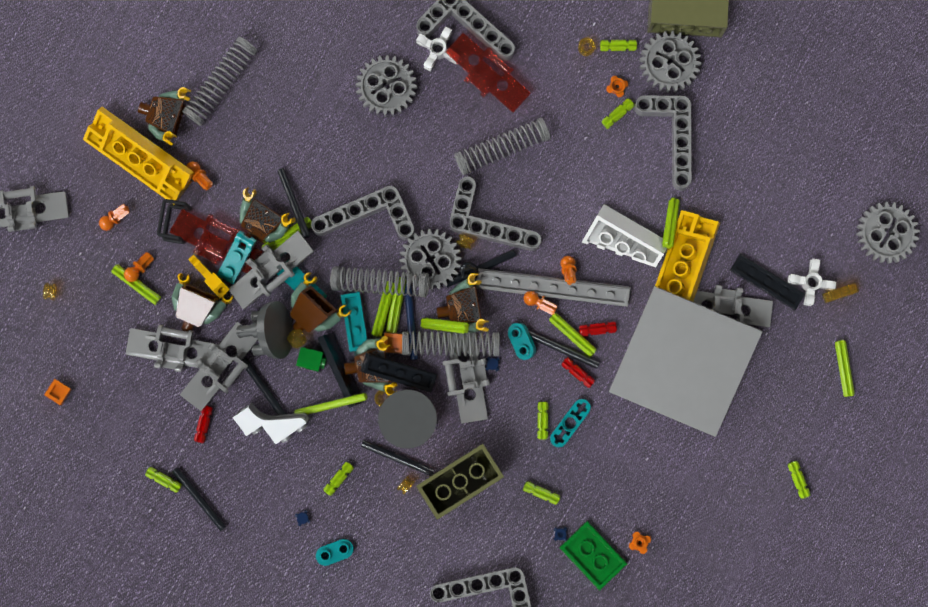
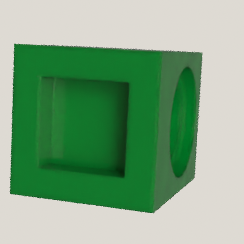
M301 347L296 366L320 372L321 368H325L327 358L324 357L325 354L323 352Z

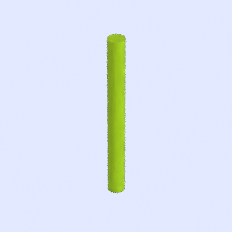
M362 393L296 409L294 413H305L308 415L366 401L367 394Z

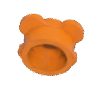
M612 76L611 83L607 86L606 91L616 94L618 98H621L624 95V89L628 87V82L617 76Z
M634 532L629 548L645 554L651 538L640 535L639 532Z

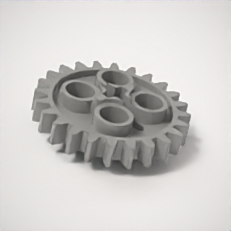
M664 31L663 37L656 34V40L650 38V44L645 43L644 47L646 50L641 51V54L645 57L639 59L644 64L640 65V69H645L642 76H648L647 83L650 81L654 82L653 88L659 85V91L666 87L667 93H669L670 88L677 92L678 86L684 90V83L690 86V79L695 81L696 76L694 74H698L700 71L696 67L701 65V62L696 60L701 55L695 54L698 47L692 48L694 41L688 43V36L682 39L681 33L676 37L674 36V31L671 32L670 36ZM663 46H670L672 52H665ZM685 56L688 62H680L679 57ZM670 59H672L673 63H671L670 65L667 64V62ZM659 61L662 67L656 68L652 62ZM668 72H676L677 78H670Z
M386 55L385 60H382L381 56H379L377 62L372 58L371 65L365 63L366 70L360 69L363 76L357 75V79L361 81L355 84L356 87L361 88L356 91L357 95H362L359 101H365L363 104L364 108L370 106V113L376 110L377 116L381 112L384 113V117L387 116L388 112L394 116L395 110L401 114V107L408 109L406 103H413L410 96H416V93L412 91L417 89V85L412 84L416 82V77H411L414 71H407L409 64L402 66L403 59L396 62V56L392 60H389L388 55ZM388 70L395 71L393 77H387L385 73ZM373 78L379 81L375 86L369 85V81ZM386 83L390 88L386 89V87H383V84ZM397 86H402L404 91L398 94L395 93L394 89ZM380 95H385L388 97V99L385 102H379L377 100V98Z
M885 202L882 207L878 203L876 204V209L871 206L869 208L870 212L865 211L863 213L866 218L861 217L859 219L863 224L856 226V228L861 230L856 233V236H861L862 239L857 241V243L864 244L861 250H868L866 256L873 254V261L879 257L880 263H883L886 259L887 263L890 264L893 258L895 263H897L900 258L903 260L907 258L906 254H912L910 248L917 247L913 241L919 240L918 237L914 236L920 232V230L914 229L918 222L912 223L911 220L915 216H908L909 209L903 212V205L896 208V202H894L889 207L888 202ZM880 216L886 217L887 224L880 222ZM893 218H895L896 221L889 231L890 236L885 238L883 247L880 248L879 245L887 234L885 230L890 228ZM898 224L904 227V233L898 232ZM872 232H875V233L878 234V236H879V240H878V241H874V240L871 238V233H872ZM889 241H892V242L895 243V245H896V249H895V250H891V249L889 248V246H888Z
M428 229L427 234L421 230V236L418 237L414 233V240L408 238L409 245L403 244L406 252H400V255L405 257L399 260L400 263L405 264L401 267V270H407L405 277H407L408 272H411V283L413 282L414 273H417V288L419 286L420 274L426 268L431 269L433 274L429 277L430 291H433V286L440 290V284L447 287V280L454 281L451 275H458L455 268L459 269L461 265L456 263L461 261V257L456 255L460 253V250H454L457 243H450L452 237L445 239V232L440 236L438 230L434 234L431 233L430 229ZM433 242L439 245L438 250L434 252L428 249L429 244ZM421 246L425 247L431 258L435 257L434 264L440 271L439 275L430 262L426 263L427 256L422 251ZM419 252L423 258L421 261L416 262L412 259V255ZM440 259H447L449 265L445 268L438 265Z

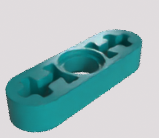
M577 400L552 432L550 442L554 447H563L588 415L591 406L587 400ZM585 403L586 412H580L578 416L581 417V419L579 421L575 415H572L570 413L571 411H573L574 413L577 412V404L581 405ZM567 418L575 420L576 425L573 429H568L565 426ZM560 426H562L570 434L567 436L565 433L562 437L563 443L559 442L556 444L554 442V435H559L562 430H559Z

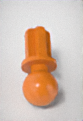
M192 161L186 165V167L194 172L192 175L194 182H198L206 190L213 186V182L206 176L205 170L201 169L197 162Z
M122 204L114 211H109V216L100 218V228L105 231L111 230L114 223L119 224L120 220L130 213L129 207Z
M148 252L144 253L137 261L133 262L134 267H128L124 271V278L128 282H135L139 278V272L145 273V269L154 261L153 256Z
M564 256L560 262L561 272L564 275L565 282L571 285L576 282V262L572 256Z
M528 291L524 294L525 304L529 306L537 305L536 310L541 309L553 315L558 307L556 304L544 299L545 296H542L540 299L535 291Z

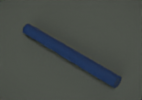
M405 284V294L407 292V284ZM410 284V289H409L410 295L412 294V285H411V284ZM407 294L405 296L409 348L412 331H414L416 349L417 340L413 296L410 297ZM412 345L410 358L411 360H418V353L415 356Z

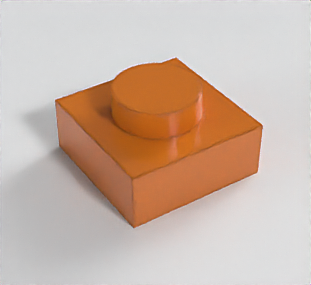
M385 332L384 336H387L388 339L384 343L391 345L385 352L402 354V334Z
M54 379L44 396L62 406L72 389Z

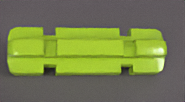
M601 40L600 50L626 51L628 49L629 51H635L637 49V41L611 40L609 42L608 40Z
M629 98L622 103L623 105L620 104L613 110L609 117L606 116L602 120L605 128L609 129L614 122L616 123L627 113V110L630 111L634 107V103Z
M538 402L537 428H539V431H537V438L546 440L548 438V402Z
M797 461L789 463L788 468L792 472L791 476L796 489L799 490V497L801 499L809 497L810 491L806 488L807 484L802 471L799 470V463Z
M345 462L342 469H339L330 480L331 483L325 486L324 492L329 496L333 495L336 491L335 489L347 478V474L352 472L354 469L353 465Z
M149 467L146 471V477L154 479L155 482L170 488L175 493L180 491L182 484L178 481H173L171 477L162 472H157L153 467Z
M526 482L523 487V491L529 494L531 492L533 493L532 495L545 501L549 500L554 505H557L560 500V495L552 494L551 491L540 486H534L531 482Z

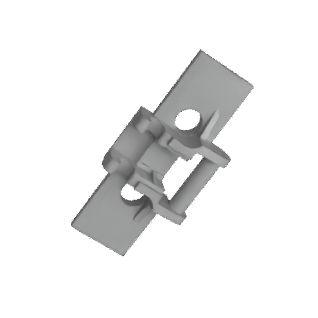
M30 186L28 189L6 192L0 190V209H5L6 218L0 219V228L7 227L8 232L37 228V222L69 218L65 191L36 195L35 186ZM31 196V201L26 202L24 205H8L6 200ZM43 203L46 209L43 213L39 214L35 211V208L38 204Z
M299 231L274 251L271 247L265 245L261 248L264 253L255 261L251 258L245 261L252 269L229 288V291L243 310L261 295L265 294L269 297L271 292L286 279L292 278L295 275L292 270L314 252ZM289 253L290 260L286 263L282 262V255ZM281 269L285 270L271 283L266 285V282L274 275H276V273H278ZM257 277L256 284L258 285V287L254 288L252 285V281L254 278Z
M721 285L715 286L714 293L697 291L693 302L699 305L707 300L712 304L711 310L721 314L736 315L738 321L747 325L770 328L773 301L741 297L743 288L728 290L722 289ZM741 306H747L750 309L748 316H744L741 312Z
M236 322L217 347L213 343L209 345L208 350L195 363L200 369L180 393V396L200 411L203 410L218 389L227 394L229 392L228 388L243 369L248 367L241 360L258 338L253 336L239 338L236 332H243L236 330L237 326L241 325L239 322ZM230 345L236 348V354L233 357H229L226 354V348ZM235 361L237 366L221 385L217 381L220 374L228 364ZM210 376L213 383L210 387L202 385L203 377Z
M158 325L157 333L130 328L125 354L157 360L154 368L161 369L164 367L181 373L184 366L198 368L195 363L201 359L211 343L193 340L194 331L191 330L186 332ZM163 335L187 339L186 345L163 342ZM152 341H157L158 343L156 352L151 351L149 348ZM190 348H195L198 352L197 357L194 359H190L187 356V351Z
M451 332L452 344L454 348L455 332ZM458 333L459 350H460L461 333ZM464 333L466 350L467 333ZM470 333V335H471V347H472V344H473V335H474V334H473V333ZM456 339L455 355L452 356L450 343L449 353L451 360L442 362L443 366H445L449 388L447 394L448 396L457 395L461 424L487 420L483 387L490 386V382L486 377V359L478 360L475 343L473 356H471L468 341L467 353L469 354V360L461 362L458 359ZM462 340V349H461V352H464V349H463V340ZM459 364L463 385L462 390L456 389L453 365ZM469 389L476 393L475 399L471 401L467 400L464 396L465 392Z

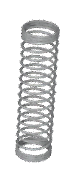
M238 37L236 42L233 43L235 48L230 47L232 53L226 52L227 57H222L224 62H219L220 67H215L217 72L212 71L214 77L208 76L210 82L204 81L207 87L200 86L202 91H197L200 97L193 96L195 101H190L193 107L187 105L182 111L188 118L202 126L204 120L189 108L205 118L208 117L192 103L200 106L210 114L211 111L205 108L196 98L215 109L200 93L219 104L203 88L222 99L207 83L226 94L210 78L230 89L214 73L224 78L230 84H233L218 69L226 72L235 80L237 78L229 73L221 64L231 68L238 75L240 73L231 67L225 59L244 70L228 54L236 57L245 65L248 64L239 58L232 49L241 53L248 60H251L235 44L241 46L253 56L258 52L251 43L242 37Z
M538 118L536 123L531 121V127L527 123L525 128L520 125V132L515 128L514 133L510 130L508 135L503 133V139L500 135L497 136V140L492 137V144L489 140H486V146L483 142L480 143V147L475 144V151L472 147L469 148L470 154L466 149L463 151L464 156L461 152H456L454 156L462 175L468 174V170L471 173L466 153L477 171L471 150L481 168L482 164L477 148L488 166L482 145L486 149L492 163L494 161L488 143L499 161L493 140L496 142L504 159L505 156L499 138L503 142L509 156L511 154L508 150L505 136L516 154L510 133L513 135L521 152L522 149L518 142L516 131L527 149L521 128L527 135L531 147H533V144L529 137L527 126L530 128L537 144L539 142L534 133L533 124L537 128L542 142L550 140V133L543 118Z
M334 266L330 276V286L334 291H340L341 289L346 291L348 289L350 292L353 290L358 292L360 290L364 293L366 290L367 293L372 291L374 294L378 291L379 294L384 292L388 295L390 292L391 295L396 293L400 296L402 293L404 296L409 294L410 297L414 294L416 297L420 296L423 298L427 297L429 291L428 273L420 274L418 295L415 292L417 285L416 272L413 276V293L411 295L409 292L411 272H408L406 294L403 292L405 284L404 271L401 274V291L399 294L397 292L399 283L398 271L395 273L394 293L391 291L393 282L392 270L389 273V290L387 293L385 291L387 282L386 270L383 272L382 292L379 291L381 282L380 269L377 272V290L375 292L373 290L375 281L374 269L371 271L370 291L367 290L369 281L368 268L365 271V289L363 291L361 290L363 281L362 268L359 270L358 290L355 289L357 268L353 270L352 290L349 289L351 280L350 267L347 269L346 289L343 288L345 267L341 269L340 266Z
M403 331L402 355L410 356L413 345L415 356L418 353V346H420V354L423 356L426 343V353L429 356L432 340L434 356L437 351V342L440 356L443 352V344L445 346V355L448 356L450 343L451 354L454 356L457 339L458 356L461 355L462 340L465 357L468 351V341L470 355L473 356L474 343H476V354L479 356L482 340V352L485 357L488 338L489 356H492L493 349V356L499 357L500 334L499 332H493L490 349L488 332L485 338V348L482 332L479 337V346L477 344V333L474 332L472 347L471 335L468 332L465 350V337L461 333L459 350L458 333H455L453 348L452 333L449 332L448 346L446 347V334L443 332L440 350L439 332H437L434 352L432 331L430 333L429 350L427 332H424L423 349L421 347L420 331L418 332L417 347L415 349L414 331H412L410 351L409 332Z

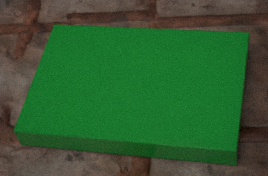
M588 521L559 547L599 591L627 565L625 560Z

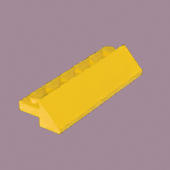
M100 107L97 110L93 123L88 126L83 140L163 198L178 201L192 183L190 180L194 172L104 107Z
M681 210L676 226L674 246L667 250L655 286L693 302L720 223L700 217L698 214Z

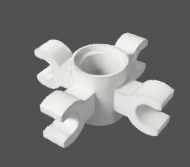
M445 26L440 38L433 40L419 34L416 43L430 51V55L424 63V69L431 71L436 60L442 58L457 64L460 55L446 49V43L452 34L450 28ZM435 46H441L443 50L439 53H436L433 51V48Z
M818 259L810 260L809 274L803 277L795 274L788 276L787 283L802 285V288L806 291L803 303L806 306L814 304L815 290L821 288L833 291L836 288L835 281L822 280L818 274L820 260ZM808 278H813L816 281L815 287L809 286Z

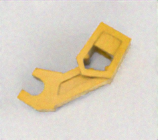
M195 255L188 259L206 279L204 282L219 298L223 297L230 290L215 273L211 274Z

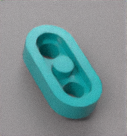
M523 323L512 324L508 328V337L516 355L522 360L533 358L536 353V347L527 327ZM515 330H518V336L515 335ZM523 347H525L527 350L526 354H524L522 351Z
M347 539L330 543L317 550L316 560L323 566L349 558L353 554L354 546ZM342 545H345L347 547V551L345 553H342L340 551V547ZM323 552H327L329 554V558L327 560H324L322 558Z

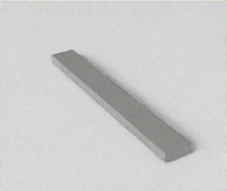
M478 268L479 275L477 280H481V284L476 285L477 289L519 294L535 291L538 296L628 307L629 286L576 280L575 283L568 285L563 278Z

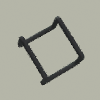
M164 199L157 235L166 242L185 244L186 241L182 237L167 234L171 208L191 211L192 208L187 202ZM166 203H171L167 207L163 233H161Z

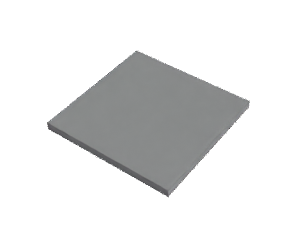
M654 286L609 392L716 437L762 331Z

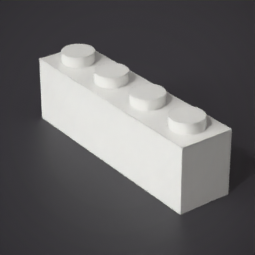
M605 204L582 241L585 244H595L597 248L603 250L606 248L615 251V254L620 256H630L632 260L653 267L658 265L667 249L662 246V237Z

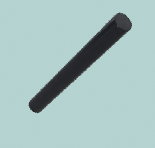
M284 168L277 171L302 236L304 239L308 238L311 235Z
M514 250L508 251L476 266L477 270L478 268L490 269L516 257ZM472 269L466 271V274L468 275L469 272H473ZM461 273L452 277L453 282L450 280L446 281L447 288L464 280Z
M531 330L529 332L532 340L597 369L600 364L597 360Z
M246 357L241 361L248 365L246 371L277 415H285L286 412Z
M363 440L361 444L362 448L429 476H432L435 469Z
M178 467L175 468L172 473L220 532L224 530L227 526Z

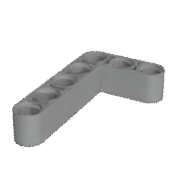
M437 0L417 21V34H422L429 38L452 15L499 59L509 61L514 56V44L466 0H456L453 4L446 3V0ZM462 10H467L469 15L464 17L459 13ZM435 11H440L443 13V15L439 18H436L433 16V13ZM476 22H480L483 24V27L476 29L473 25ZM426 24L430 27V29L428 31H422L420 27ZM489 35H495L497 37V40L491 42L487 39V37ZM503 47L510 48L511 52L509 54L502 53L501 49Z
M640 96L634 105V111L637 115L672 117V185L676 190L683 191L687 189L692 180L691 102L686 96ZM645 102L648 105V109H641L639 103ZM658 103H665L667 105V109H659ZM677 103L685 104L686 109H678ZM683 121L686 124V128H679L677 122ZM677 140H684L686 147H679ZM683 158L686 161V165H678L677 159ZM684 177L686 184L680 185L677 182V178Z
M464 177L460 180L450 217V228L453 232L529 251H535L539 248L541 236L535 231L469 216L476 183L471 177ZM464 183H471L473 187L471 190L465 191L462 185ZM460 201H466L468 207L460 209L457 204ZM461 219L464 224L462 227L457 228L453 225V221ZM478 223L482 226V230L474 232L471 228L472 225ZM498 228L501 234L494 237L490 234V230ZM515 232L519 235V239L511 241L508 237L509 234ZM535 237L538 243L531 246L528 244L527 239Z
M387 186L317 216L311 223L314 233L318 236H324L387 209L398 236L402 240L411 239L414 236L412 221L398 190L393 186ZM388 192H394L396 197L393 200H387L385 195ZM372 199L378 201V205L375 208L368 206V202ZM353 207H359L361 209V212L358 215H352L350 213ZM396 209H401L404 212L399 218L393 216V212ZM337 214L343 216V220L340 223L333 222V217ZM318 222L326 224L325 228L321 231L315 228ZM402 227H410L411 232L408 235H403L400 232Z
M517 567L434 585L430 591V597L433 601L444 602L508 587L513 607H531L523 571ZM512 571L520 573L521 577L516 582L510 580V573ZM494 575H499L502 579L501 584L498 586H494L490 582L491 577ZM475 579H479L483 583L482 588L479 590H474L471 586L472 581ZM459 583L463 586L464 590L461 594H455L452 591L454 584ZM436 588L444 590V596L440 599L435 598L433 595V591ZM517 590H522L525 593V597L521 601L514 599V593Z

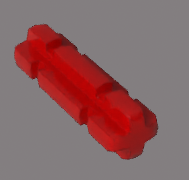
M614 321L607 322L608 324L604 322L589 324L590 326L580 325L579 334L588 336V334L615 333L617 326Z
M567 357L562 362V367L570 370L569 372L580 382L583 381L587 388H590L595 383V379L588 376L577 364L574 365L570 358Z
M206 405L201 411L202 416L200 415L196 429L198 432L195 433L194 437L195 442H205V433L208 431L211 419L209 416L212 415L213 411L211 406Z

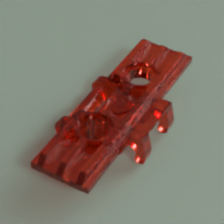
M462 33L445 53L469 73L464 81L467 84L471 82L478 88L483 98L490 92L514 113L531 93L510 75L514 71L513 67L510 68L491 51L490 47L483 51L467 35ZM471 55H476L479 58L477 65L469 63L468 59ZM487 57L505 74L500 76L483 59ZM505 81L508 87L506 90L501 91L497 88V83Z
M182 209L169 233L180 236L186 242L197 247L193 250L194 254L210 260L215 265H219L221 260H225L228 248L232 246L240 229H234L215 219L212 214H209L204 221ZM210 225L231 235L230 240L227 241L208 231ZM198 228L203 229L200 239L194 236V232ZM254 247L248 259L251 258L255 261L261 256L262 251ZM245 263L242 271L247 274L252 268Z

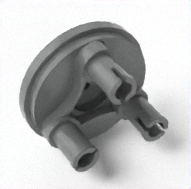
M271 301L265 304L260 311L251 312V321H253L251 325L237 326L236 330L243 331L236 332L239 338L250 336L258 338L259 344L252 346L254 356L267 355L273 359H283L290 353L293 344V324L290 314L283 303Z
M401 390L393 393L383 402L379 410L378 424L382 435L394 446L404 449L416 448L427 442L433 435L437 424V414L432 402L424 394L414 390Z

